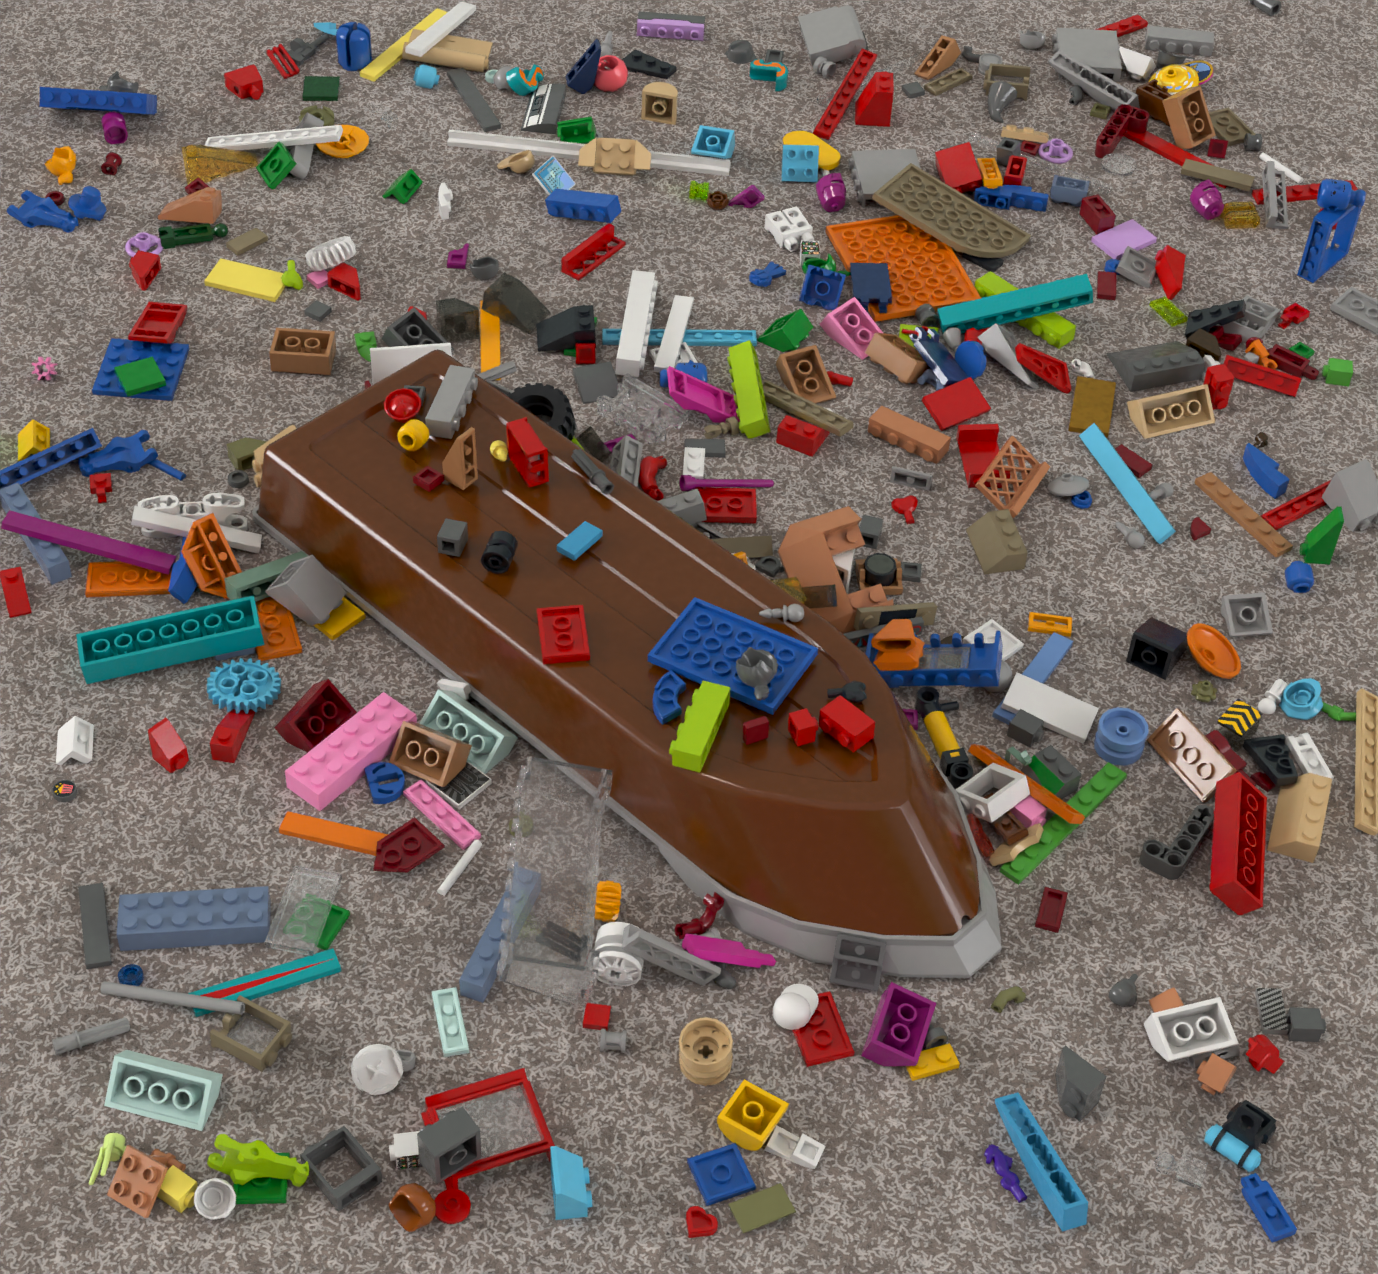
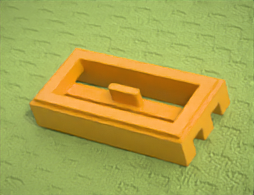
M1029 612L1028 631L1053 634L1055 632L1062 636L1071 637L1072 617ZM1033 619H1034V620H1042V621H1046V622L1033 621Z

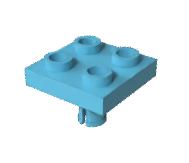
M783 144L781 181L817 182L819 146Z

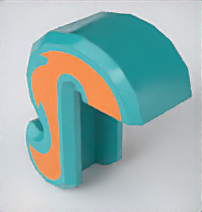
M756 59L750 63L749 76L753 80L776 82L775 92L782 91L787 87L788 68L780 62L764 63V60Z
M535 64L532 66L531 71L525 69L522 72L519 67H515L506 72L507 83L520 96H526L536 90L538 83L544 78L542 68Z

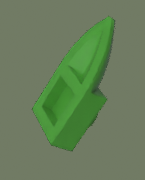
M374 331L354 334L359 354L365 360L371 362L370 348H377Z

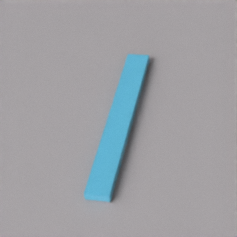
M602 329V345H619L622 329ZM650 329L648 345H661L665 329ZM686 330L683 342H686L688 346H735L748 340L751 341L753 346H757L756 330Z
M1093 423L1079 437L1156 542L1159 544L1163 543L1176 530L1099 427Z

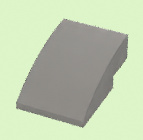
M1245 296L1243 298L1246 303L1245 316L1223 325L1224 333L1241 335L1242 342L1244 343L1251 337L1261 339L1272 326L1281 310L1252 297Z

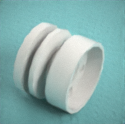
M609 922L602 925L598 930L590 971L595 978L603 983L630 986L636 984L641 979L644 959L622 949L624 928L630 923Z

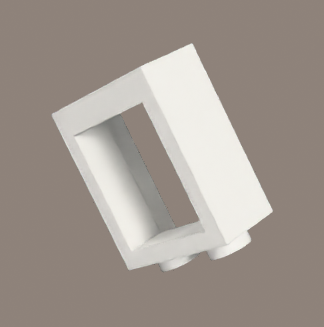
M995 763L990 764L956 789L964 812L990 823L1030 795L1026 775ZM993 787L1000 789L988 799L980 797Z

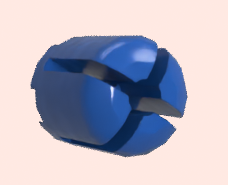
M348 22L342 24L336 32L338 63L343 69L348 71L363 69L372 62L370 30L362 23Z

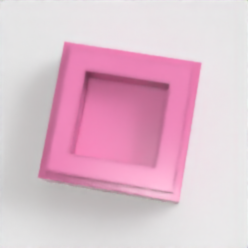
M324 269L306 275L307 280L317 289L328 284V272Z

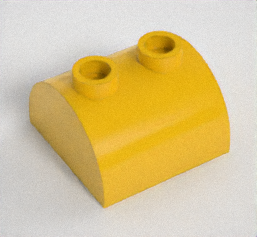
M744 1079L718 1115L717 1124L722 1133L731 1142L736 1143L737 1146L743 1149L757 1151L763 1146L785 1114L789 1103Z

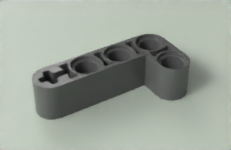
M1207 805L1197 806L1171 846L1157 840H1147L1143 845L1139 858L1141 865L1167 879H1178L1209 833L1214 820V810Z

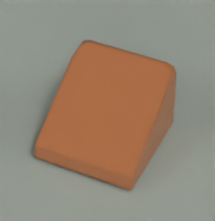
M1175 988L1168 989L1149 1000L1154 1013L1184 1006Z

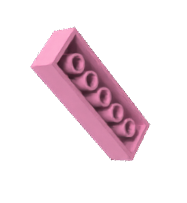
M381 693L285 770L287 788L321 811L365 775V767L382 761L393 752L402 722L417 723L416 714L386 693Z

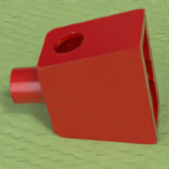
M254 64L224 73L225 87L240 99L252 97L254 100H258L261 97V93H264L262 77Z

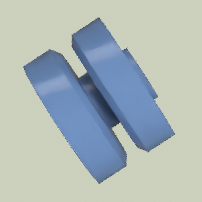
M1117 707L1103 713L1094 739V749L1097 754L1106 762L1114 765L1125 766L1135 763L1143 753L1149 732L1145 718L1138 712L1128 708Z

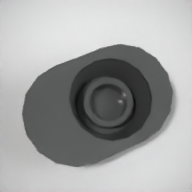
M746 40L731 42L728 51L725 52L727 58L737 65L749 63L757 59L751 43Z
M1159 50L1156 67L1161 69L1168 65L1182 64L1186 58H1195L1170 54Z

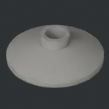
M1065 473L1048 484L1049 492L1058 496L1077 495L1086 491L1089 487V481L1085 477L1073 475L1072 473Z

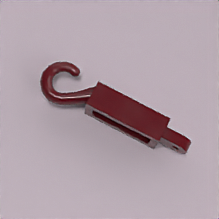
M1258 337L1249 338L1246 341V349L1253 341L1259 339L1263 343V340ZM1275 344L1273 348L1266 349L1269 353L1267 358L1277 363V369L1299 378L1304 376L1311 380L1317 379L1319 371L1309 366V359L1278 344Z

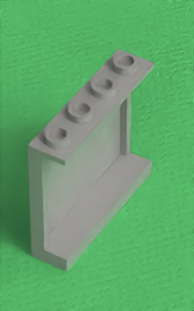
M1057 27L1056 34L1052 36V44H1054L1053 54L1061 50L1099 73H1111L1113 81H1120L1122 66L1117 31ZM1055 69V73H1058L1059 78H1061L1062 74Z
M916 150L852 151V157L848 160L849 169H852L851 178L854 180V190L857 191V201L861 202L862 207H865L866 199H872L877 190L910 163L921 169Z

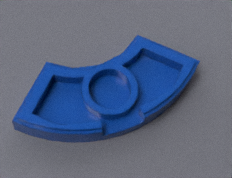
M672 670L660 678L653 694V710L662 725L682 714V708L677 700L679 695L686 690V683Z

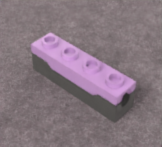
M640 11L638 13L637 36L702 41L704 39L705 16Z

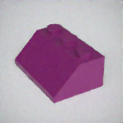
M891 982L880 998L861 1056L884 1067L916 1066L936 1002Z

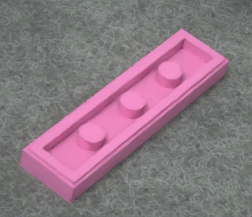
M422 779L403 791V795L462 850L470 846L475 839L479 840L481 838V833Z

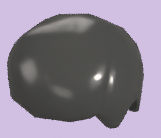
M492 257L474 259L473 264H469L472 274L480 280L493 278L499 270L498 260Z

